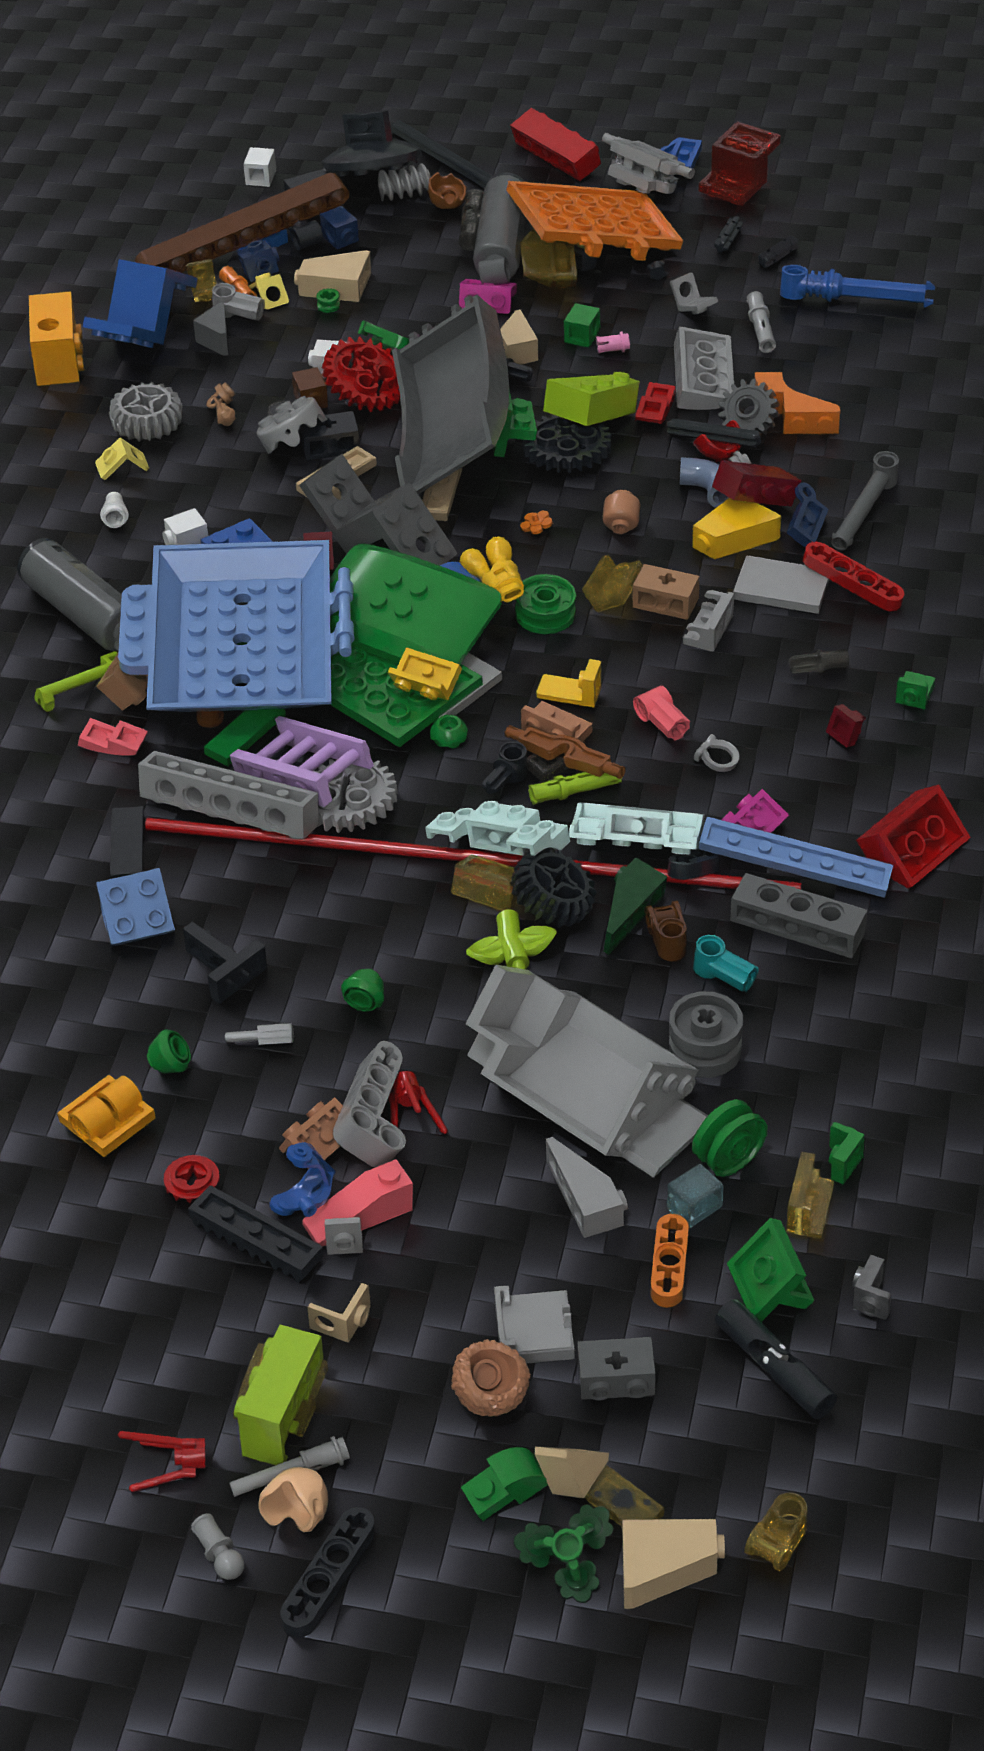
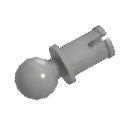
M203 1514L196 1518L191 1525V1530L205 1548L207 1560L214 1561L216 1574L226 1580L239 1577L244 1570L245 1563L243 1556L238 1551L232 1549L234 1545L232 1539L224 1536L211 1514Z

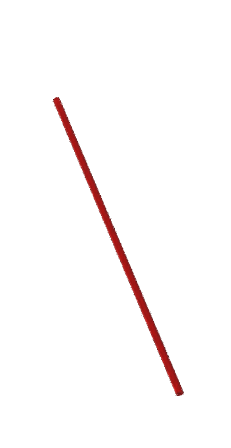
M146 818L145 829L152 831L515 867L523 857L508 853L309 834L304 840L293 839L288 835L273 831L267 832L257 828ZM573 860L575 863H582L581 868L589 871L590 875L615 877L622 866H628ZM654 868L666 875L667 882L737 889L743 878L707 874L693 879L681 880L668 876V869ZM771 880L801 890L802 883Z

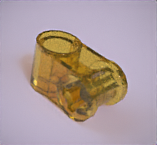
M792 1492L779 1495L761 1522L754 1527L745 1545V1553L749 1556L756 1554L771 1562L775 1570L782 1571L807 1530V1503L804 1498ZM791 1515L796 1517V1519L788 1520L783 1517Z

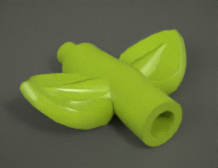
M511 909L504 910L496 917L498 936L480 939L466 949V955L488 965H498L505 960L507 967L526 970L529 966L528 957L536 956L546 949L557 934L555 928L548 926H531L520 932L518 913Z

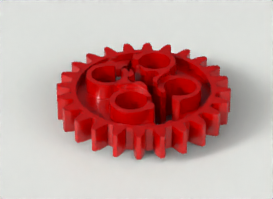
M348 337L347 342L340 339L337 345L332 344L322 364L324 369L322 376L327 378L326 385L333 386L331 393H340L338 400L341 401L346 398L349 400L348 406L356 403L359 410L363 406H367L370 412L373 411L374 406L380 412L383 411L384 406L391 409L393 403L398 404L400 401L394 359L390 355L391 348L384 350L382 349L381 342L373 345L371 338L365 343L361 337H358L357 342ZM351 353H354V358L352 361L353 366L352 368H348L347 366L352 357ZM382 380L383 383L379 390V396H377L378 381Z

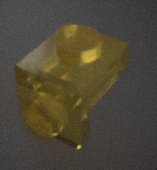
M207 259L188 263L186 265L188 275L198 278L196 288L190 287L194 301L206 302L212 300V288L217 284L212 260Z

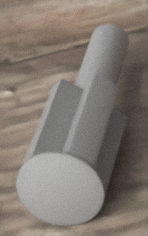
M292 1023L257 1025L258 1030L225 1033L226 1042L258 1040L259 1045L293 1043L294 1041Z

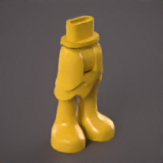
M493 537L486 545V555L492 566L491 570L485 557L479 550L471 548L462 553L459 563L470 574L482 581V583L498 590L502 601L510 602L523 595L524 584L521 581L517 565L511 560L512 547L505 538Z

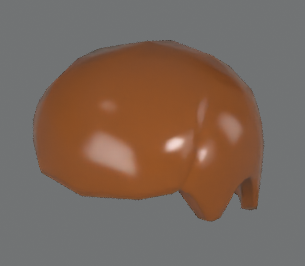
M437 172L429 178L428 195L432 204L437 208L445 210L455 209L465 201L466 186L462 180L454 177L452 173L447 176H441Z

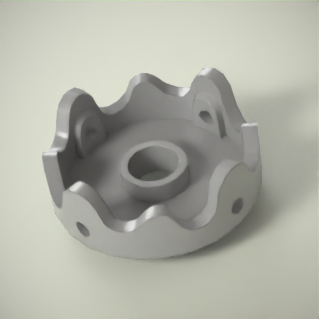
M302 396L292 404L290 401L282 403L276 408V414L262 419L258 423L260 427L257 430V436L269 454L278 447L279 441H283L291 447L297 446L300 441L298 433L300 425L305 424L312 428L317 424V417L321 422H325L327 418L315 398Z

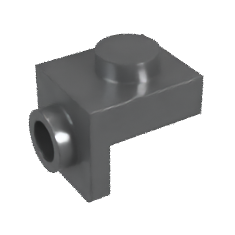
M870 1255L865 1267L859 1266L853 1278L852 1286L855 1287L853 1309L859 1310L867 1316H875L886 1320L890 1313L891 1294L879 1289L882 1283L884 1259Z

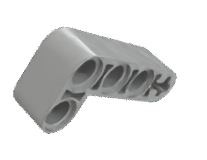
M388 1041L379 1042L359 1065L333 1128L334 1139L342 1148L374 1168L392 1161L406 1144L402 1131L381 1117L403 1060L402 1053L398 1047Z

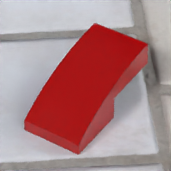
M649 382L645 396L641 397L635 420L662 424L674 401L676 386Z

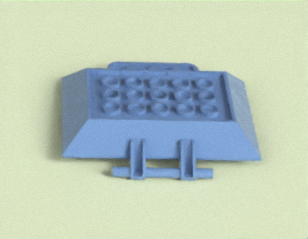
M329 540L154 545L152 585L136 584L122 592L118 653L119 667L122 672L129 675H148L147 710L197 712L306 708L331 704V656L337 652L343 657L350 656L352 653L351 643L354 641V623L351 621L353 583L350 581V570L346 567L338 570V581L334 591L330 593ZM241 602H246V603H248V604H246V605H237L238 603H241ZM339 611V621L334 632L330 633V616ZM239 642L247 643L246 645H237ZM238 683H246V684H247L246 686H242V687L235 686V685L238 684Z

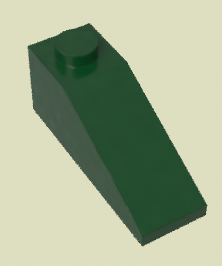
M635 858L627 867L622 866L614 878L616 886L603 951L608 955L645 917V906L651 905L654 908L664 897L667 876L638 858Z

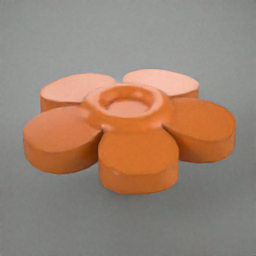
M545 510L538 513L530 512L524 516L525 521L520 524V527L524 532L531 531L532 534H539L543 531L542 528L551 527L553 521Z

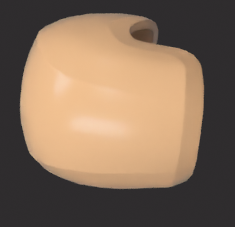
M293 1467L279 1473L264 1488L259 1498V1511L269 1525H279L284 1519L290 1517L302 1532H311L324 1518L328 1507V1491L324 1480L316 1471L302 1467Z

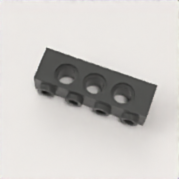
M745 873L731 898L730 921L853 958L866 933L868 910Z

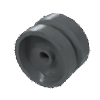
M705 991L685 995L675 1002L669 1016V1051L697 1068L699 1071L695 1077L713 1078L726 1074L736 1067L742 1055L743 1013L738 1004L728 996Z

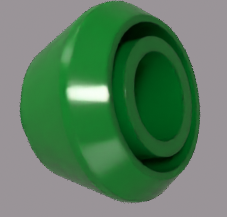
M360 969L343 981L341 993L344 1000L351 1007L360 1011H372L381 1007L384 1002V982L376 971Z
M165 1029L149 1045L147 1059L150 1066L161 1073H180L188 1068L191 1053L187 1042L178 1032Z

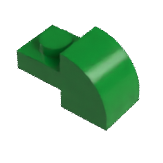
M514 1447L502 1450L487 1458L486 1460L490 1466L461 1486V1489L478 1517L485 1521L514 1499L519 1504H522L546 1487L548 1483L532 1452L526 1448Z

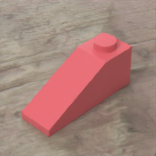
M397 1159L365 1171L327 1200L323 1206L317 1208L313 1216L305 1217L302 1220V1224L314 1242L321 1246H326L325 1219L360 1217L361 1230L363 1231L412 1211L413 1182Z

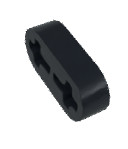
M700 849L691 850L689 855H672L668 858L667 874L675 879L687 880L715 873L720 868L721 855Z

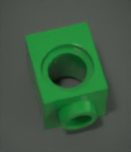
M575 303L564 320V343L589 348L600 331V308Z

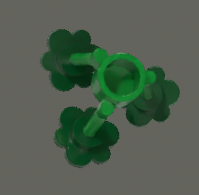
M583 1505L580 1508V1513L570 1518L569 1526L571 1529H562L554 1534V1530L549 1525L538 1527L534 1523L527 1524L524 1529L525 1532H520L514 1537V1546L517 1550L521 1551L519 1553L520 1561L523 1563L531 1562L535 1567L543 1568L549 1563V1555H555L558 1560L567 1563L566 1568L559 1569L555 1574V1582L561 1587V1596L565 1599L573 1597L579 1603L587 1602L591 1598V1591L599 1587V1580L595 1577L597 1570L593 1562L583 1561L579 1564L577 1559L582 1554L583 1544L588 1543L594 1549L603 1547L606 1542V1536L613 1533V1526L608 1522L610 1513L604 1506H598L593 1509L591 1505Z

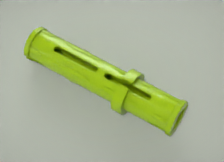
M582 772L566 777L559 775L555 776L554 780L529 785L528 792L532 804L536 805L552 799L565 800L570 795L622 783V780L606 773L598 777Z

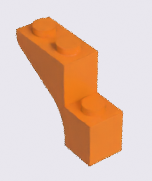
M755 372L758 386L765 382L768 390L772 389L776 394L773 399H777L780 404L775 409L779 414L783 415L784 434H839L840 407L838 405L792 390L785 384L782 372Z

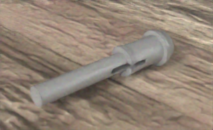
M332 1436L330 1437L331 1441L305 1451H299L300 1457L229 1482L234 1497L268 1485L279 1473L293 1467L309 1468L317 1471L339 1463L340 1466L344 1465L343 1461L349 1459L350 1456L343 1437L335 1439Z

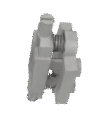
M605 133L602 137V142L611 145L610 150L617 153V158L612 159L608 175L617 178L616 182L620 184L635 186L638 192L649 194L655 190L666 194L673 193L678 180L673 175H681L692 179L695 174V170L685 166V163L678 161V157L641 141H630L609 133Z

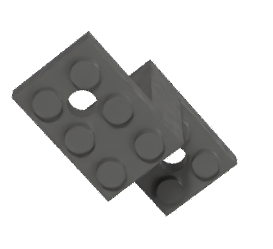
M340 454L299 485L329 530L332 531L333 536L346 555L351 548L358 544H372L382 538L390 550L439 566L447 563L458 554L410 482L374 501L343 454ZM333 486L340 490V500L333 495ZM417 539L424 544V553L418 550L416 546Z

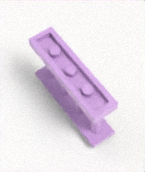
M281 716L275 719L280 735L257 754L237 749L229 755L236 772L318 792V805L325 807L332 801L328 783L347 767L353 764L371 769L374 766L366 740ZM286 745L293 747L280 759H270ZM306 752L315 753L299 767L292 765ZM327 759H336L321 774L313 772Z

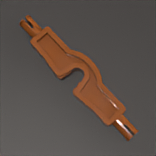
M509 725L505 730V737L519 741V743L526 747L527 751L547 760H552L560 754L566 753L564 763L568 768L587 772L598 777L606 773L621 779L625 774V767L612 763L610 755L586 747L577 738L566 735H552L533 727H529L524 731Z

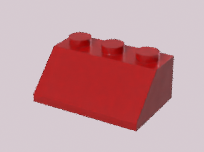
M938 784L915 791L856 841L867 858L893 865L891 879L906 888H911L971 837Z

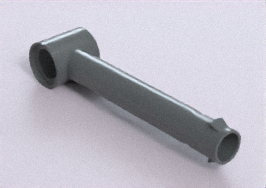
M882 451L874 456L873 474L836 534L832 533L831 544L835 549L843 551L853 544L854 535L883 489L893 488L897 484L899 458L895 453Z

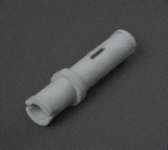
M754 291L747 296V303L749 305L748 315L750 321L754 324L759 349L761 352L769 353L776 348V342L769 323L770 313L768 307L764 304L762 293Z

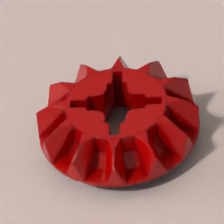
M188 1155L178 1158L167 1167L164 1173L166 1191L171 1193L176 1201L183 1198L191 1203L193 1199L198 1198L210 1185L216 1188L217 1183L220 1182L219 1170L216 1164L209 1158L200 1155ZM192 1172H195L197 1180H195L192 1186H189L187 1181L192 1176Z

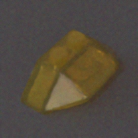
M532 229L520 242L523 275L550 288L576 286L577 269L573 244L564 241L545 242L540 238L535 229Z

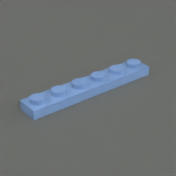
M711 817L706 818L698 849L884 898L893 869L892 864Z

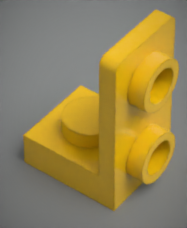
M589 659L586 670L580 671L579 679L544 674L536 692L537 698L595 707L601 690V661Z

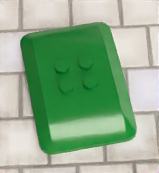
M365 543L351 548L330 576L331 593L334 591L338 581V570L342 567L350 570V581L353 583L351 621L354 623V641L351 643V646L396 663L400 662L407 647L460 665L502 604L499 591L484 583L434 563ZM339 611L330 616V633L334 632L339 621Z

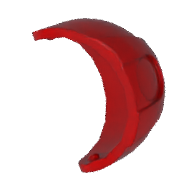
M735 420L725 425L727 427L740 428ZM704 434L699 435L693 442V445L702 455L716 462H721V460L727 461L728 458L733 456L734 452L741 449V445L710 441Z

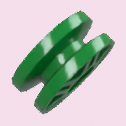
M540 574L522 581L524 593L521 597L515 599L516 621L524 629L533 633L553 634L567 629L574 622L576 616V592L574 586L568 580L557 575Z
M735 1099L725 1102L704 1119L692 1141V1151L701 1162L707 1163L710 1170L716 1176L726 1177L735 1174L744 1168L759 1152L766 1139L768 1125L759 1114L753 1113L744 1101Z

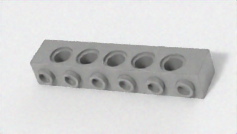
M153 751L138 764L140 797L151 799L156 803H166L183 810L204 813L209 817H219L234 821L236 824L258 827L263 831L277 832L288 835L293 839L304 840L319 825L318 792Z

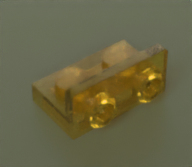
M609 555L602 556L582 589L596 612L620 606L626 602L633 590V584L643 567L640 560L628 564L623 562L616 566Z
M471 854L456 864L451 893L501 911L511 909L513 886L510 882L514 868Z
M801 1152L788 1204L786 1232L821 1238L834 1188V1181L820 1178V1169L814 1168L815 1154Z

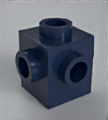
M258 240L251 242L247 245V248L237 251L244 275L250 282L255 281L256 276L268 272L273 276V273L279 271L276 263L280 261L275 247H270L266 241Z

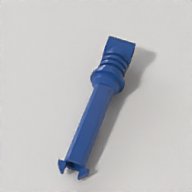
M801 265L784 266L782 268L780 295L792 300L802 299L806 297V293H809V297L815 294L816 298H819L820 294L828 302H831L832 299H838L840 296L924 303V307L930 306L934 299H925V290H935V285L930 281H926V285L846 278L840 273H836L835 269L825 272L824 275H821V271L815 274L814 270L810 274L808 269Z

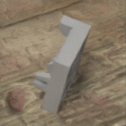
M509 1286L494 1287L499 1343L502 1342L511 1349H516L520 1356L525 1359L526 1363L575 1359L567 1290L510 1295Z

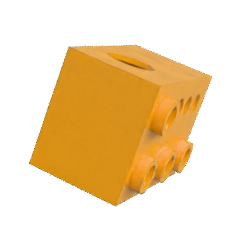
M71 292L29 295L30 346L37 386L80 382L79 371H84L82 356L83 336L81 324H76Z

